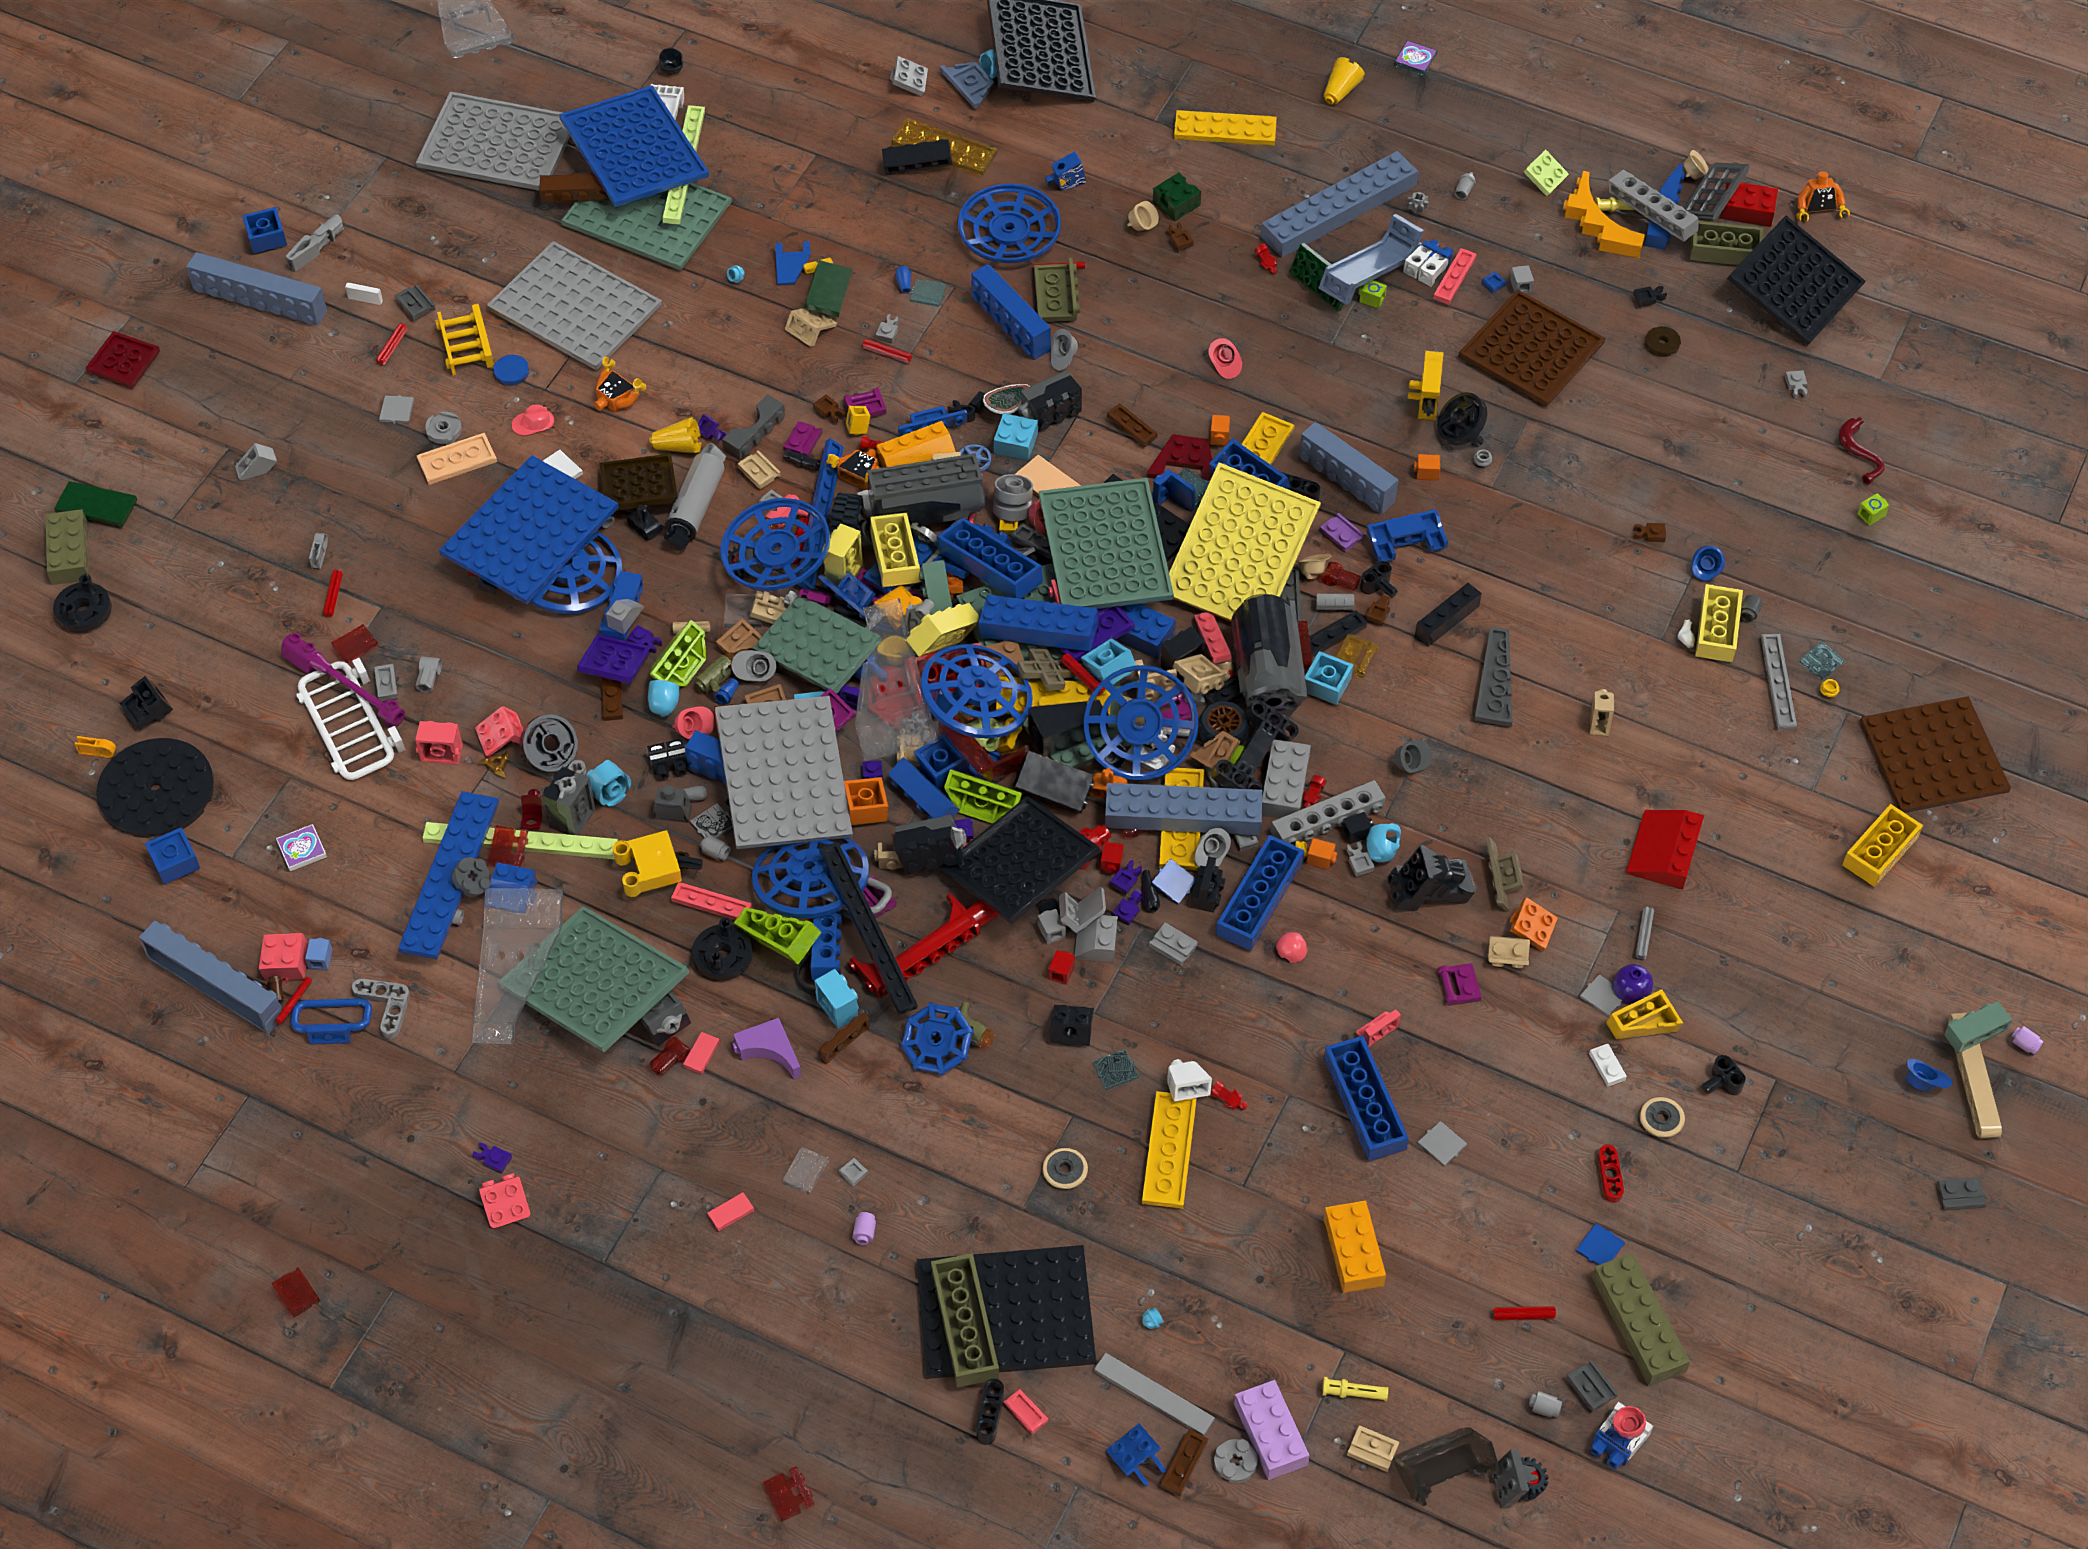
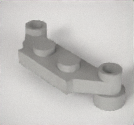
M925 599L924 602L915 605L909 604L906 608L903 632L908 637L910 636V631L922 623L921 619L930 614L934 607V603L931 600ZM911 647V654H913L914 656H918L917 653Z

